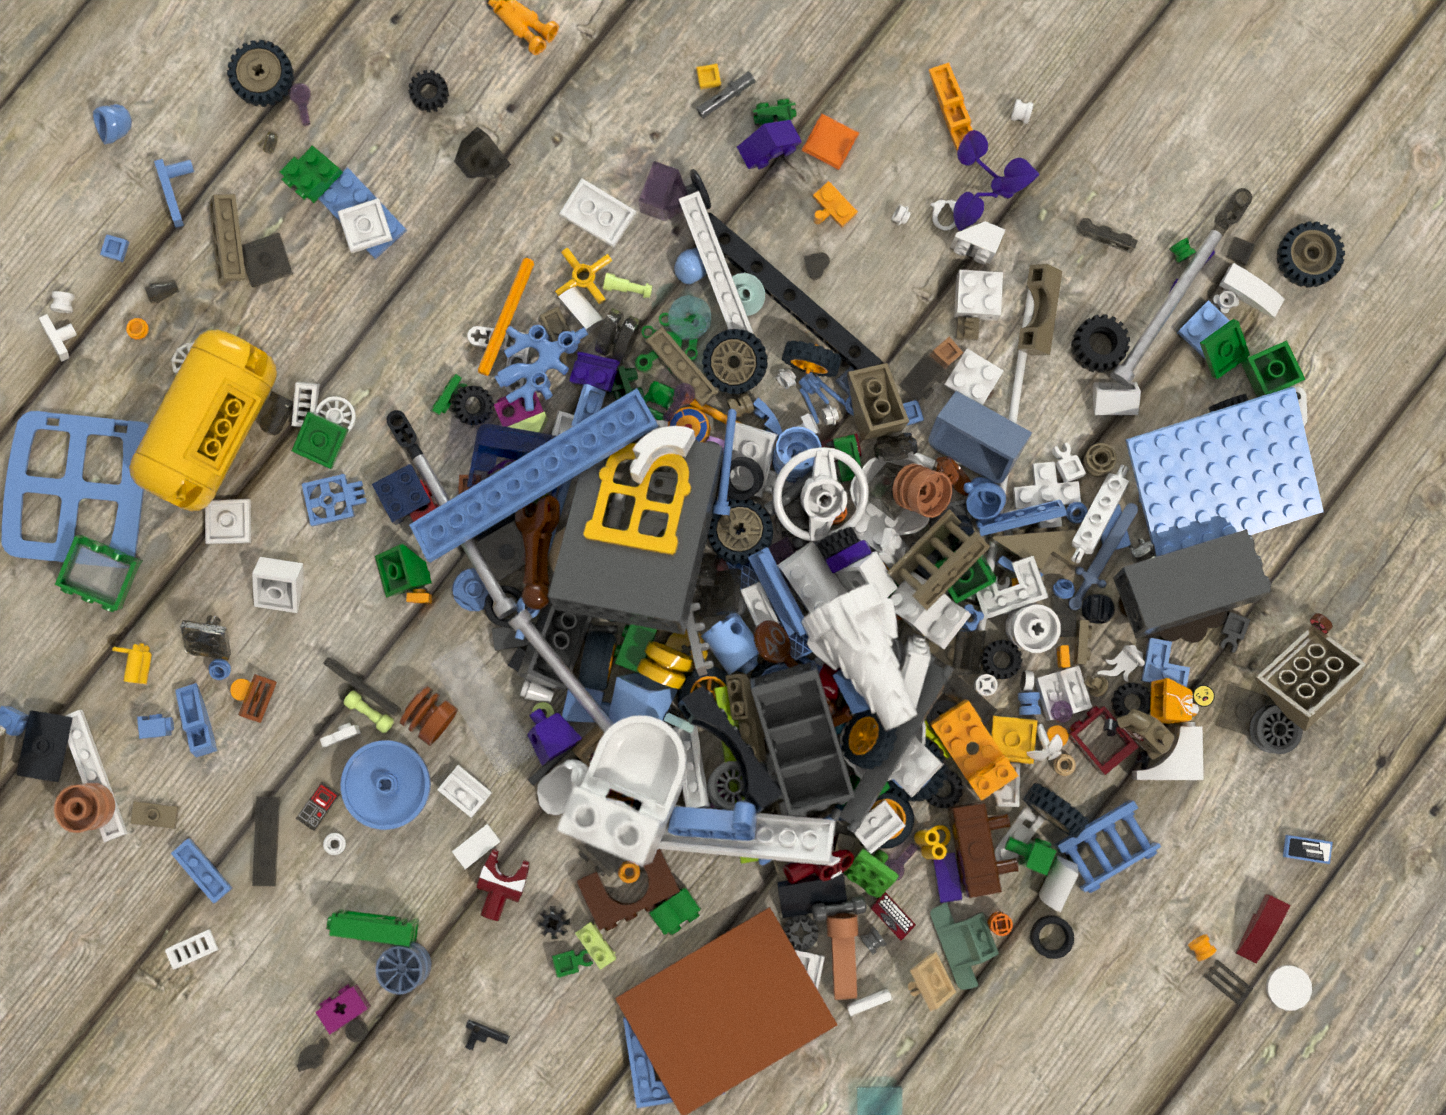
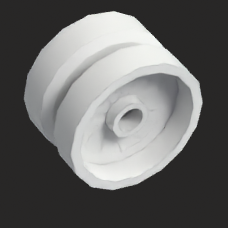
M1031 603L1014 609L1009 613L1005 631L1009 641L1013 642L1020 649L1031 653H1042L1051 649L1057 643L1061 624L1058 616L1052 609L1040 604Z

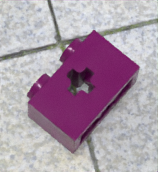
M349 984L337 991L339 994L337 998L332 1000L329 997L319 1004L321 1008L315 1013L329 1035L371 1007L357 984L353 987H350ZM345 1003L347 1007L339 1011L338 1007Z

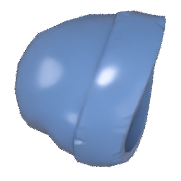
M122 105L100 106L93 111L94 124L103 144H110L121 139L131 129L132 119L130 113Z
M983 477L974 478L971 482L964 484L963 489L968 494L966 507L974 518L989 520L996 517L1002 511L1006 503V494L1002 487Z

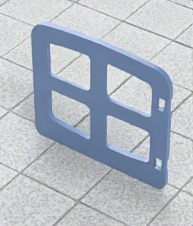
M29 411L23 414L16 425L5 483L1 537L4 550L9 555L17 558L64 562L75 537L79 503L82 499L87 498L116 501L118 503L114 531L109 546L136 557L144 490L134 483L130 476L129 466L149 425L138 421L42 411ZM48 418L60 419L59 426L47 425ZM116 425L127 426V433L115 432ZM38 430L70 433L65 476L61 479L35 477L26 474L35 433ZM89 435L119 437L122 439L123 465L122 480L119 485L86 482L83 479L87 438ZM24 493L57 495L61 498L58 534L55 543L25 541L22 538ZM82 547L75 563L130 568Z

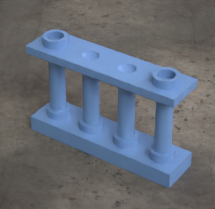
M1134 800L1126 801L1087 824L1078 838L1069 835L1054 844L1058 852L1069 854L1073 862L1078 865V870L1086 882L1079 886L1081 891H1088L1089 893L1096 891L1101 887L1100 883L1144 857L1149 859L1158 853L1156 850L1161 848L1159 843L1153 842L1150 844L1135 820L1133 811L1138 809ZM1121 818L1123 821L1126 820L1142 847V850L1133 855L1129 853L1115 829L1116 825L1114 822ZM1101 830L1107 831L1123 858V861L1113 867L1095 839L1097 837L1096 833ZM1082 841L1089 844L1105 871L1094 878L1076 850L1078 848L1077 844Z

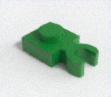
M583 949L576 956L574 950L552 955L556 978L578 973V965L591 966L593 961H583V956L588 954V951Z

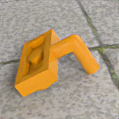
M829 181L813 195V198L823 208L822 211L817 210L815 212V224H821L830 215L842 228L858 213Z

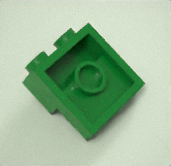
M313 145L299 159L293 157L280 171L283 176L281 180L290 189L294 186L296 188L295 192L303 200L308 198L312 203H315L343 173L338 166Z

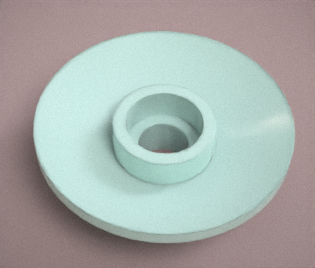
M739 273L732 276L747 316L757 313L765 302V290L760 280L749 273ZM745 289L750 292V296L745 295Z

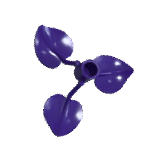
M971 130L964 136L958 147L957 157L959 162L965 166H970L976 161L993 176L994 179L991 182L993 192H978L973 195V193L967 191L957 199L953 210V217L959 231L973 225L982 216L984 202L979 197L997 198L1000 195L1005 199L1011 198L1014 193L1028 186L1040 175L1027 160L1021 157L1011 160L1006 165L1004 177L995 174L980 160V157L984 156L988 151V141L977 130Z

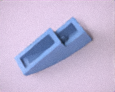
M195 683L176 689L182 726L187 734L190 753L197 758L217 751L212 726L198 684Z

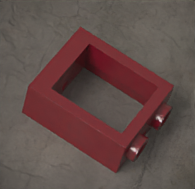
M1094 706L1086 713L1087 718L1082 722L1077 720L1069 727L1071 731L1068 733V736L1101 775H1106L1139 746L1123 728L1118 727L1116 734L1124 744L1100 763L1077 734L1100 715L1105 721L1107 719H1116L1105 706H1100L1099 708Z

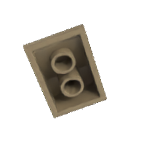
M885 363L847 373L855 423L862 441L901 432L909 423V419L888 364Z

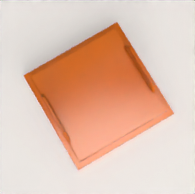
M821 114L802 151L840 170L859 133Z

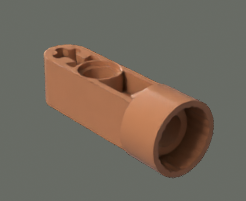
M838 913L826 918L827 936L831 937L834 1000L857 999L855 936L858 935V915Z

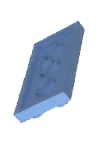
M348 167L319 198L321 203L340 223L337 211L377 199ZM382 203L381 205L393 240L367 248L366 250L374 259L378 258L407 231Z

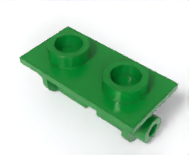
M789 98L777 100V104L769 105L768 102L758 103L756 108L751 109L753 113L757 112V115L753 116L754 124L761 126L766 123L774 122L773 115L777 114L778 122L793 120L794 117H797L796 109H792L791 106L796 105V103L790 101Z

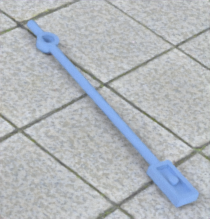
M584 384L571 426H575L600 411L606 391L589 384ZM572 478L561 484L557 500L560 505V516ZM556 527L555 530L552 532V537H551V541H550V545H549L548 556H549V553H550V550H551V546H552V543H553V540H554V536H555L557 527ZM522 597L517 602L518 613L525 609ZM528 608L527 611L534 618L538 615L540 609L532 610ZM518 629L515 638L523 640L525 635Z

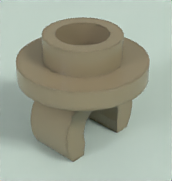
M1087 676L1084 684L1089 687V692L1093 697H1100L1107 692L1109 682L1105 677H1095L1093 679Z

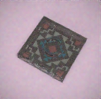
M1228 684L1216 726L1251 737V719L1260 708L1265 706L1268 709L1271 697Z

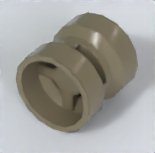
M747 392L741 393L738 398L726 400L729 409L736 410V419L741 418L744 413L750 414L755 410Z

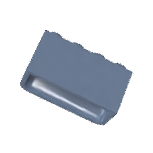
M955 391L938 414L928 441L932 448L947 457H951L956 462L994 483H1002L1009 475L1028 443L1032 432Z

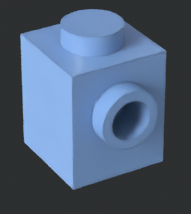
M1 706L0 726L6 729V734L20 736L27 726L29 715L11 706Z

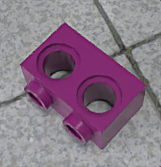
M536 391L533 394V400L535 401L533 411H525L523 407L524 398L522 397L509 403L506 396L497 400L498 403L493 404L503 429L544 412ZM508 407L514 408V414L511 417L503 415L504 410Z

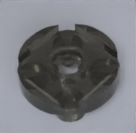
M908 432L895 437L888 435L878 437V442L873 447L875 458L879 459L880 456L883 457L884 461L903 460L908 458V453L913 451V454H916L918 451L917 440L912 438V434Z

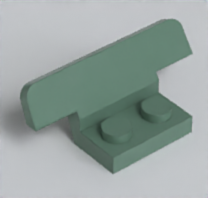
M947 902L934 907L930 915L957 986L962 990L977 987L978 983L971 966L981 964L999 954L984 913H976L963 921L954 923Z

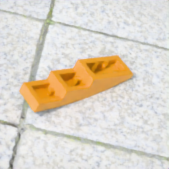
M948 62L929 69V74L956 151H958L964 136L973 129L971 127V119L964 105L963 94Z

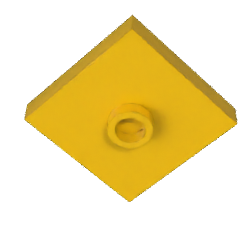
M993 716L991 737L1009 762L1034 764V759L1030 758L1027 752L1035 751L1038 720Z

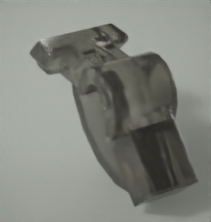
M324 1037L320 1039L319 1044H310L301 1051L297 1064L299 1072L310 1068L315 1069L323 1064V1056L329 1047L327 1038Z

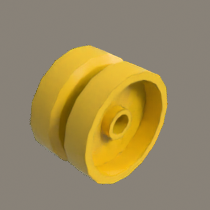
M649 641L645 653L651 659H641L637 671L658 683L682 689L686 678L680 671H689L694 660L672 647L655 641Z

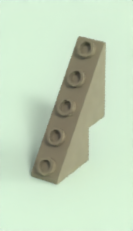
M1081 525L1076 526L1077 530H1069L1068 526L1055 527L1054 532H1047V528L1034 529V533L1026 534V530L1012 531L1013 535L1006 536L1004 531L992 533L988 540L1019 560L1034 556L1039 570L1043 568L1050 555L1070 566L1076 564V560L1075 562L1071 560L1076 551L1072 546V541Z

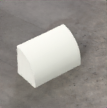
M577 287L570 288L559 296L561 304L582 328L585 327L588 334L604 322V319Z
M1094 382V414L1138 415L1141 390L1137 382H1131L1129 386L1121 385L1118 382Z
M1056 856L1039 892V897L1045 904L1061 912L1079 875L1078 865Z

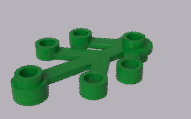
M662 313L659 316L661 326L668 327L669 325L684 327L678 332L666 331L680 348L682 340L690 335L689 347L685 350V354L687 355L688 351L693 350L695 356L689 358L691 361H694L698 356L696 349L698 335L702 334L706 329L705 318L700 314H691L686 319L671 317L669 313ZM666 316L670 320L668 323H663L661 319ZM693 321L700 323L698 327H693L691 324ZM647 325L642 328L641 333L644 339H648L650 336H646L644 331L650 329L652 334H654L657 330ZM654 351L647 355L641 354L636 358L635 366L642 373L648 372L652 368V362L659 357ZM646 359L648 361L647 365H640V360Z

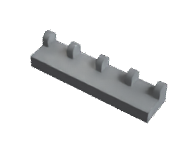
M693 603L686 627L698 675L702 676L708 674L707 669L713 668L714 665L713 661L705 662L703 651L708 650L710 647L709 643L701 644L698 631L705 629L704 623L696 624L694 611L700 609V604Z

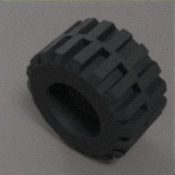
M1103 314L1101 317L1094 315L1091 319L1088 318L1080 325L1073 335L1074 339L1071 341V346H1074L1072 354H1076L1075 360L1077 363L1079 361L1082 363V368L1088 367L1090 372L1098 370V373H1103L1105 370L1113 369L1126 357V353L1130 348L1128 346L1130 337L1126 336L1129 332L1127 328L1123 330L1122 326L1124 324L1121 321L1117 323L1115 322L1117 318L1113 316L1108 318V315ZM1101 333L1107 336L1111 342V352L1106 355L1096 353L1089 343L1091 334Z

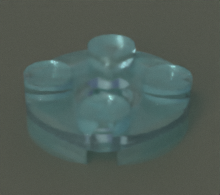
M690 295L682 296L674 301L669 310V326L673 333L683 340L700 338L710 328L711 310L702 299ZM688 312L696 316L692 323L684 321Z

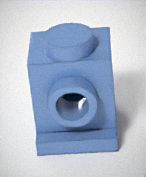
M163 714L149 715V720L148 716L137 717L139 739L172 735V730H174L172 717L163 718Z

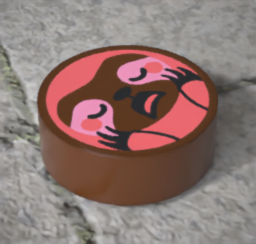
M1315 613L1310 619L1311 625H1314L1325 634H1328L1333 628L1331 621L1320 613Z

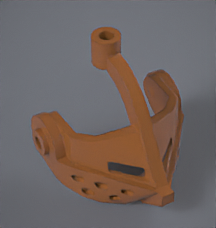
M938 457L936 459L938 462L936 471L944 473L949 477L952 488L963 496H968L963 489L965 483L971 482L967 474L951 457Z

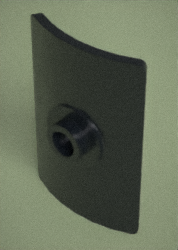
M33 710L29 712L16 773L17 776L59 782L72 717Z

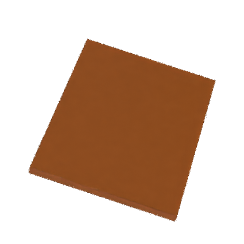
M770 907L615 997L681 1115L693 1112L838 1025Z

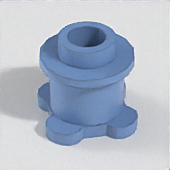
M968 604L964 609L971 614L972 621H966L962 628L974 631L979 621L983 620L984 614L976 611L973 605Z

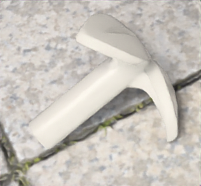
M1038 724L1036 733L1043 749L1042 751H1029L1027 755L1039 761L1047 757L1048 760L1057 758L1062 754L1059 751L1062 748V739L1057 734L1049 741L1043 724Z

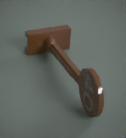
M771 620L761 622L754 632L755 646L760 655L766 661L773 664L784 662L788 668L797 666L798 663L790 655L791 643L784 628ZM826 697L834 727L852 719V716L849 714L851 710L847 703L838 707Z

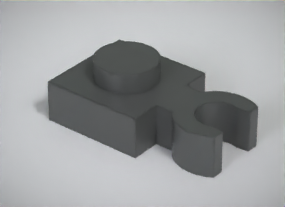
M1228 612L1227 619L1220 632L1225 634L1226 637L1220 641L1219 649H1224L1225 644L1228 642L1231 644L1230 653H1235L1238 648L1236 640L1244 639L1250 619Z

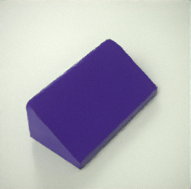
M861 540L826 559V563L831 572L836 573L870 555V545L867 541Z

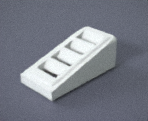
M295 383L292 426L301 427L304 420H298V415L306 416L307 414L306 411H299V407L310 408V412L315 413L320 384ZM302 389L312 390V394L302 393ZM301 398L311 399V403L300 402Z
M209 929L165 949V952L173 970L219 949ZM202 937H204L206 940V943L209 947L208 950H205L204 945L201 941ZM194 941H196V944H197L198 949H199V951H200L199 954H197V952H196V950H195V948H194V945H193V943H192V942H194ZM185 945H187V948L190 952V958H188L186 951L183 947ZM176 949H178L179 954H180V956H181V959H182L181 962H180L179 957H178V955H177Z

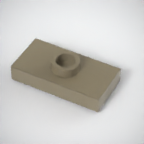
M133 801L130 824L176 829L179 806Z

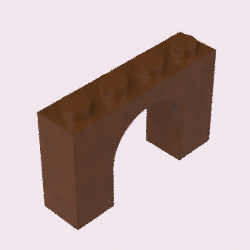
M657 849L652 863L644 865L649 885L645 895L638 901L622 903L615 900L608 893L598 870L576 881L599 930L604 928L605 931H609L618 926L616 922L625 919L626 922L638 916L637 912L643 909L648 912L658 907L657 902L664 899L667 901L680 892V888L662 849Z

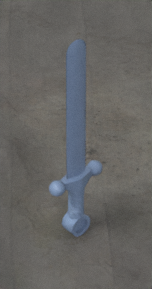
M1129 503L1126 505L1087 572L1080 566L1076 567L1075 573L1082 575L1084 581L1080 589H1078L1079 591L1068 602L1072 610L1081 608L1082 600L1092 584H1098L1100 588L1106 587V581L1099 580L1098 577L1138 512L1136 504Z

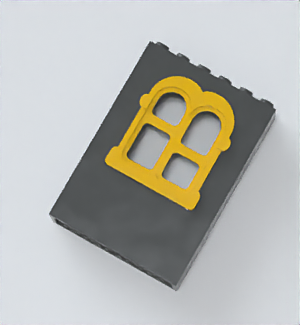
M645 434L580 473L548 598L555 610L685 635L712 521L713 505L716 503L720 487L723 449L716 442L707 441L703 443L695 439L686 457L678 454H666L657 458L638 487L615 484L613 478L617 466L622 461L636 459L633 449L647 435ZM661 466L672 467L678 474L675 495L671 504L646 499L653 471ZM611 493L629 495L636 498L630 525L626 531L602 526L606 505ZM644 510H652L669 515L666 532L663 537L638 533L641 515Z

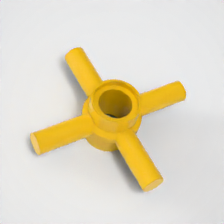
M565 248L561 253L573 268L572 279L555 291L557 296L559 297L568 289L578 286L587 288L598 304L603 303L606 299L594 284L595 273L612 261L610 256L606 254L589 266L580 264L569 248ZM581 272L589 273V277L586 280L578 279V275Z

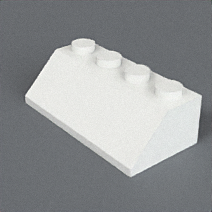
M813 541L777 565L808 614L847 593L835 573L831 572Z

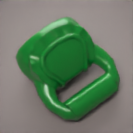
M653 381L643 399L646 404L650 401L662 408H666L664 414L648 406L656 420H666L671 415L673 403L677 399L678 392L663 383Z

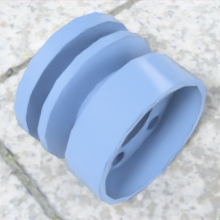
M792 427L780 434L772 457L775 473L778 475L784 465L797 454L812 448H820L821 443L818 436L805 427ZM814 457L798 464L789 473L786 481L795 483L797 481L796 478L799 476L801 478L811 471L814 465Z

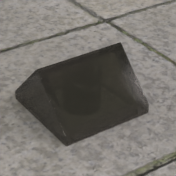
M886 462L868 483V501L895 521L904 508L896 504L892 488L897 474L905 466Z

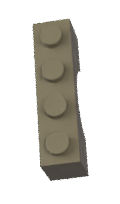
M1049 264L1029 266L1027 287L1033 296L1034 312L1030 323L1020 328L1017 349L1032 356L1050 355L1062 271Z

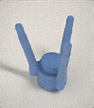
M812 372L805 375L798 382L802 387L799 391L804 396L817 424L819 419L808 393L810 395L817 393L826 404H829V400L820 390L822 387L845 406L846 402L822 382L819 376L815 377Z

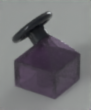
M654 161L639 198L640 213L666 221L683 211L679 199L699 191L707 210L711 208V201L705 185L695 169L690 170L692 184L685 186L678 169Z

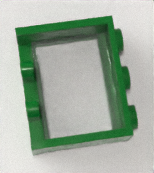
M78 535L72 541L55 585L61 587L60 591L66 594H78L81 596V600L88 603L97 602L102 605V609L114 612V610L123 609V604L143 560L84 535Z

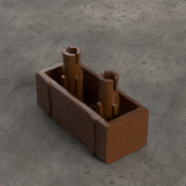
M983 802L949 807V824L952 829L960 872L959 878L960 883H962L964 896L974 898L1001 893L999 875L1019 871L1016 858L996 861L991 830L1009 828L1010 820L1008 814L988 817L986 805Z

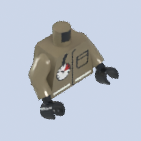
M1134 708L1129 714L1119 717L1117 721L1107 719L1103 727V731L1108 730L1107 736L1110 737L1116 735L1118 727L1123 728L1144 751H1147V753L1139 752L1135 764L1142 762L1141 769L1143 770L1147 769L1150 759L1154 760L1169 751L1175 738L1157 718Z

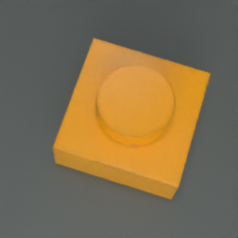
M413 589V593H407L406 602L432 604V595L426 593V589Z

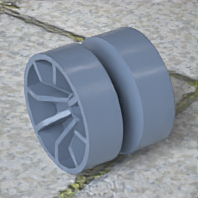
M411 942L410 946L395 945L381 954L376 964V977L379 984L386 991L393 994H405L412 991L426 981L431 971L429 953L422 945L416 942Z

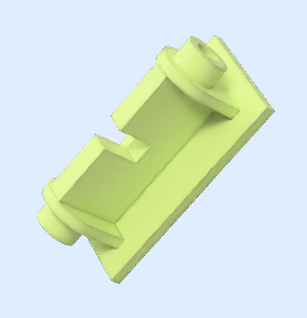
M590 921L583 928L575 932V934L601 970L616 960L614 955L616 952H613L608 943L603 940V936L597 929L596 923L593 925Z

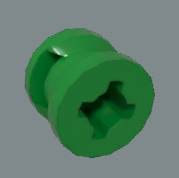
M1188 237L1169 248L1175 254L1177 264L1196 253V250L1189 245Z

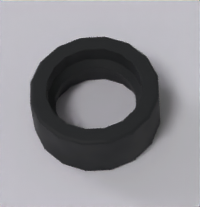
M737 457L731 461L730 473L735 467L744 466L751 471L754 483L749 490L740 491L733 486L729 477L728 496L736 500H747L757 494L763 486V470L753 459Z
M507 585L500 586L504 593L513 595L517 601L522 597V592L517 588ZM488 593L484 602L485 614L488 619L498 626L510 627L511 625L508 622L513 617L498 619L493 611V599Z
M1047 915L1039 918L1033 924L1030 931V940L1033 948L1040 955L1048 959H1058L1071 951L1074 945V932L1066 920L1058 916ZM1056 924L1064 930L1065 941L1059 949L1048 950L1041 945L1039 934L1044 926Z

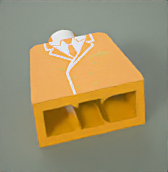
M1169 678L1151 681L1150 716L1157 718L1161 723L1178 724L1191 721L1192 717L1197 715L1199 707L1197 704L1192 703L1193 693L1185 686Z

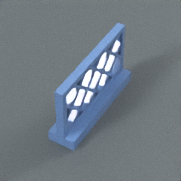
M768 547L748 556L747 558L788 636L794 633L800 636L805 634L806 631L801 623L804 616Z

